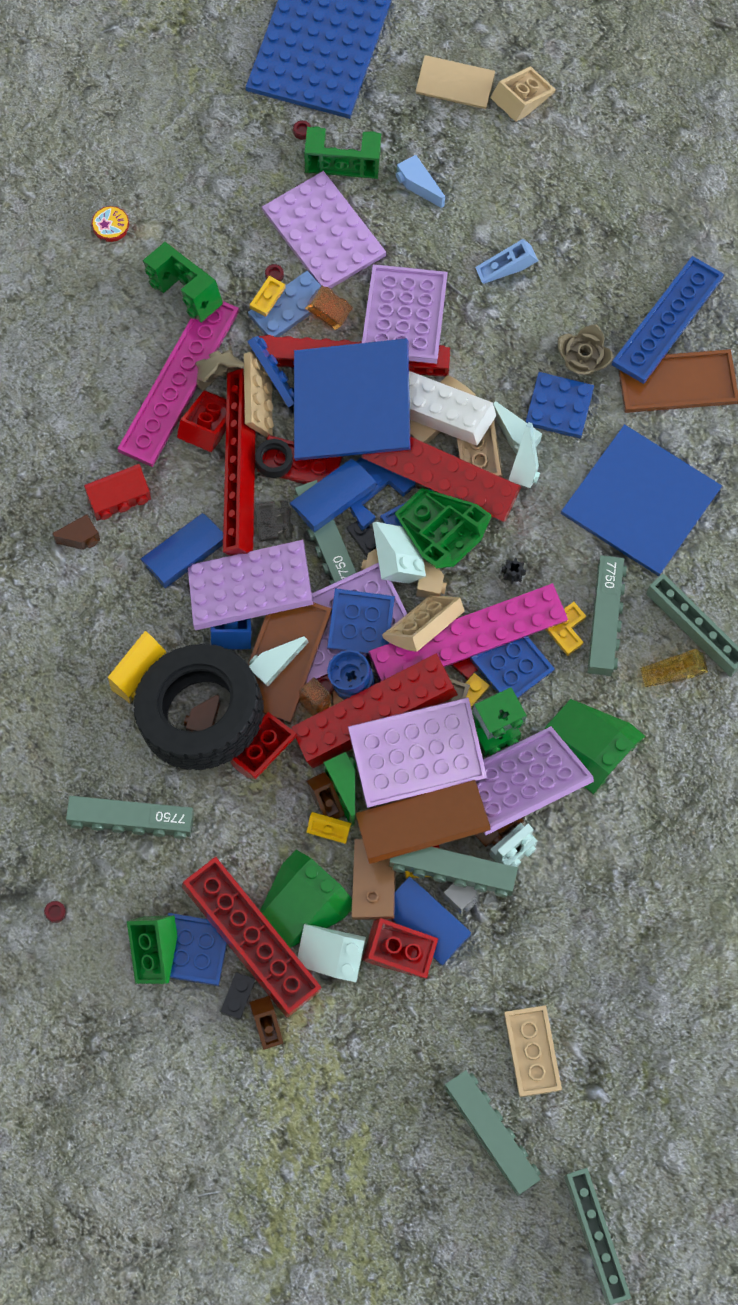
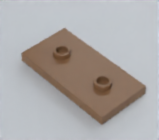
M355 839L352 919H394L396 871L389 867L390 858L369 864L363 839Z

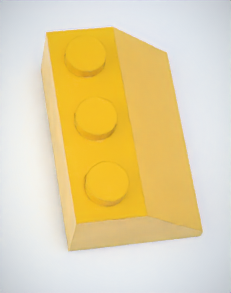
M144 631L108 676L111 690L130 704L134 700L136 689L145 672L159 658L166 654V650L148 632Z

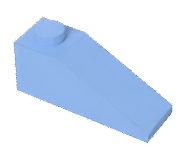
M417 155L397 164L396 178L399 183H403L406 189L440 208L444 207L445 195Z
M522 239L475 268L481 282L485 284L522 271L538 262L532 246Z

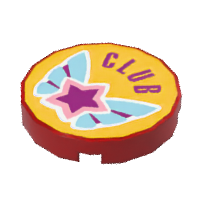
M103 207L93 216V232L101 240L103 239L107 242L118 241L127 234L129 228L128 216L118 207Z

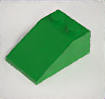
M344 752L325 761L324 772L332 781L345 817L352 827L355 824V768L357 766L353 757H348L347 753Z
M175 915L143 916L127 921L135 984L169 983L177 941Z

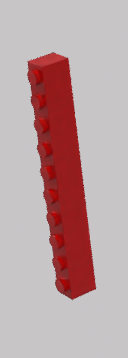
M259 336L266 342L268 346L266 349L269 354L276 358L278 367H294V350L362 343V341L352 342L346 339L335 341L328 338L318 340L309 337L301 339L291 336ZM439 345L437 364L409 361V371L419 375L446 377L449 375L450 347Z
M243 368L227 373L223 552L230 556L253 551L255 430L245 424Z

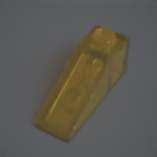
M697 649L640 668L645 687L690 679L708 672L704 654Z

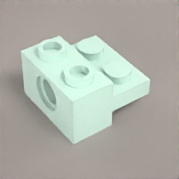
M520 823L490 849L489 855L497 863L518 867L521 864V858L525 855L529 857L536 850L537 840L532 835L534 829L529 824L524 827Z

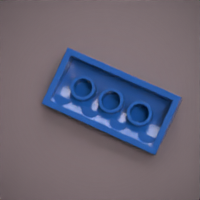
M351 458L290 502V505L315 533L376 488V481L361 465Z
M202 513L142 557L141 561L160 584L167 588L187 573L190 566L202 562L222 547L223 532Z
M410 876L396 890L394 919L392 920L396 924L438 938L433 958L443 966L471 936V932Z

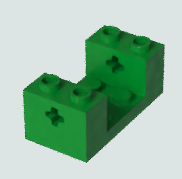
M317 126L307 127L304 152L305 173L319 174L324 171L326 175L378 179L382 133L374 131L363 132L361 151H357L355 149L345 150L335 147L326 148V128Z
M162 243L143 260L145 265L144 271L149 276V284L153 289H158L165 293L178 281L185 285L181 289L182 300L187 307V314L192 319L196 318L202 323L223 304L216 280L168 243Z
M512 687L474 704L472 715L483 756H492L500 752V749L518 743L521 738L519 728L524 725L527 715Z

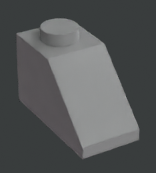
M453 883L443 893V898L461 914L464 910L466 912L470 911L476 904L474 902L476 890L471 886L466 885L463 888L455 886Z

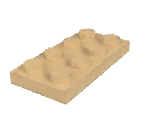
M248 352L244 353L245 424L267 438L268 435L273 436V387L270 377L257 356Z
M546 1005L504 1012L519 1098L562 1091Z

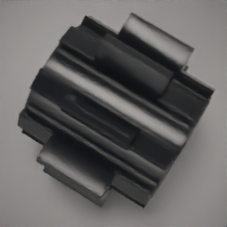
M517 558L514 561L506 560V567H502L501 570L504 573L503 579L511 581V584L514 581L521 582L522 576L526 575L524 562H518Z

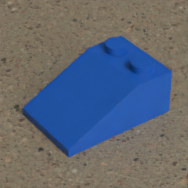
M251 618L210 627L211 645L221 646L224 649H251Z

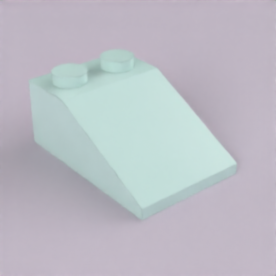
M373 522L381 579L410 584L426 577L423 558L404 528Z
M304 924L298 959L309 970L334 978L356 982L366 937Z

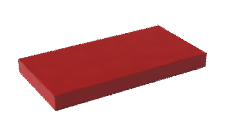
M271 435L267 437V440H282L291 448L293 459L291 469L287 474L279 478L302 484L315 480L319 482L340 467L343 456L296 461L294 458L293 441ZM268 450L263 454L262 460L268 467H279L285 462V454L280 450Z

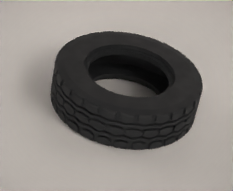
M193 644L180 647L165 654L145 672L134 696V717L148 747L162 761L176 768L180 767L186 770L211 769L233 760L254 740L253 738L257 735L263 719V697L251 668L235 652L217 645ZM210 682L218 684L230 692V702L227 711L217 723L209 728L200 731H183L175 728L168 722V711L173 699L188 686L196 683Z

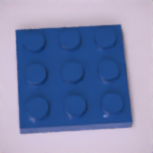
M538 372L526 423H532L534 428L581 439L594 385Z
M335 588L327 649L353 650L368 654L373 649L389 644L388 641L383 639L382 634L391 628L395 596Z
M528 636L470 658V661L497 693L512 687L517 698L555 670Z
M168 913V916L175 915L177 941L170 978L219 986L227 943L208 919Z

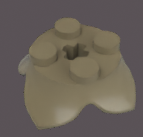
M597 324L582 328L575 336L568 333L558 337L560 355L564 359L566 367L575 374L590 376L595 371L607 367L613 360L612 351L604 347V335Z
M227 350L223 353H220V351L211 353L209 359H202L196 362L198 369L197 386L201 391H204L215 381L216 377L223 376L227 378V373L242 369L244 362L238 360L233 355L232 350Z

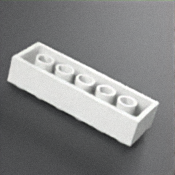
M409 371L410 420L478 446L496 417L493 403Z

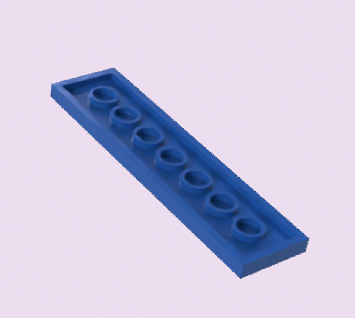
M692 256L613 359L612 366L644 384L721 282L724 274Z

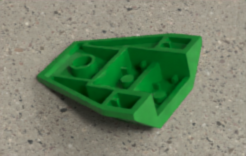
M421 488L395 512V516L421 557L436 569L454 567L482 540L492 517L489 512L477 504Z
M572 699L565 704L544 728L552 727L593 775L594 782L584 786L593 795L606 782L608 776L628 753L633 751L645 738V735L629 722Z
M296 849L281 865L260 912L286 944L292 948L300 944L304 924L328 929L343 921L352 911V898L312 858Z

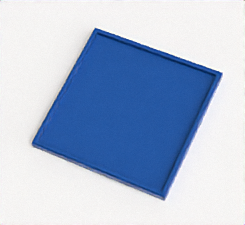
M407 338L294 350V458L296 461L411 450L409 341Z
M624 424L564 506L561 514L652 573L660 576L718 494L722 485Z

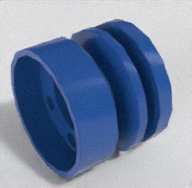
M341 651L334 655L329 662L327 668L328 678L337 695L343 700L375 684L374 674L367 659L358 651Z

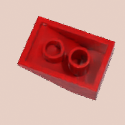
M204 390L180 419L177 438L212 452L226 431L227 399Z
M379 918L373 921L362 961L427 979L438 938Z

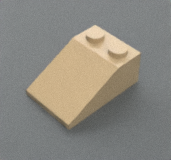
M530 66L499 81L490 98L511 119L518 121L529 115L555 93L556 89Z

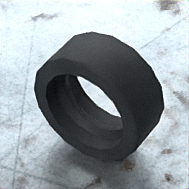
M269 439L259 445L255 454L257 469L266 477H282L291 469L293 461L291 448L282 440ZM275 449L285 454L284 464L275 468L266 466L262 458L263 454L268 450Z

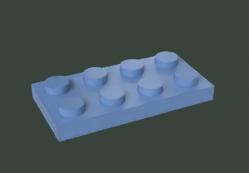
M306 271L286 285L285 290L266 317L254 310H250L248 316L265 335L280 337L329 302L331 296Z

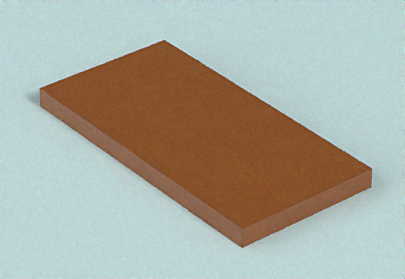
M731 349L666 354L644 384L618 369L625 413L738 404V389Z
M313 602V605L265 616L250 660L255 655L259 656L262 652L303 636L309 643L269 686H266L255 676L263 697L264 714L269 712L276 718L292 723L331 616L332 608Z
M475 780L356 813L369 864L491 830Z

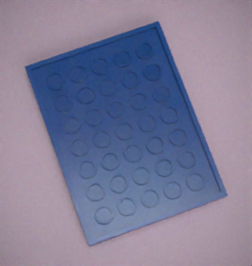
M278 0L246 84V91L350 119L392 0Z

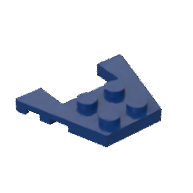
M359 458L356 462L376 481V488L350 506L353 517L357 519L358 525L363 531L375 521L376 517L363 506L367 501L388 484L404 497L415 487L416 482L364 458Z

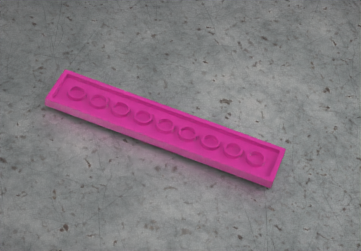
M223 301V304L202 323L196 318L190 319L117 448L119 453L148 466H154L198 387L196 362L202 359L207 360L210 358L209 355L218 351L239 313L238 307Z
M552 583L455 619L417 652L406 650L390 643L373 649L368 654L381 682L436 653L443 666L446 667L567 622L568 618Z

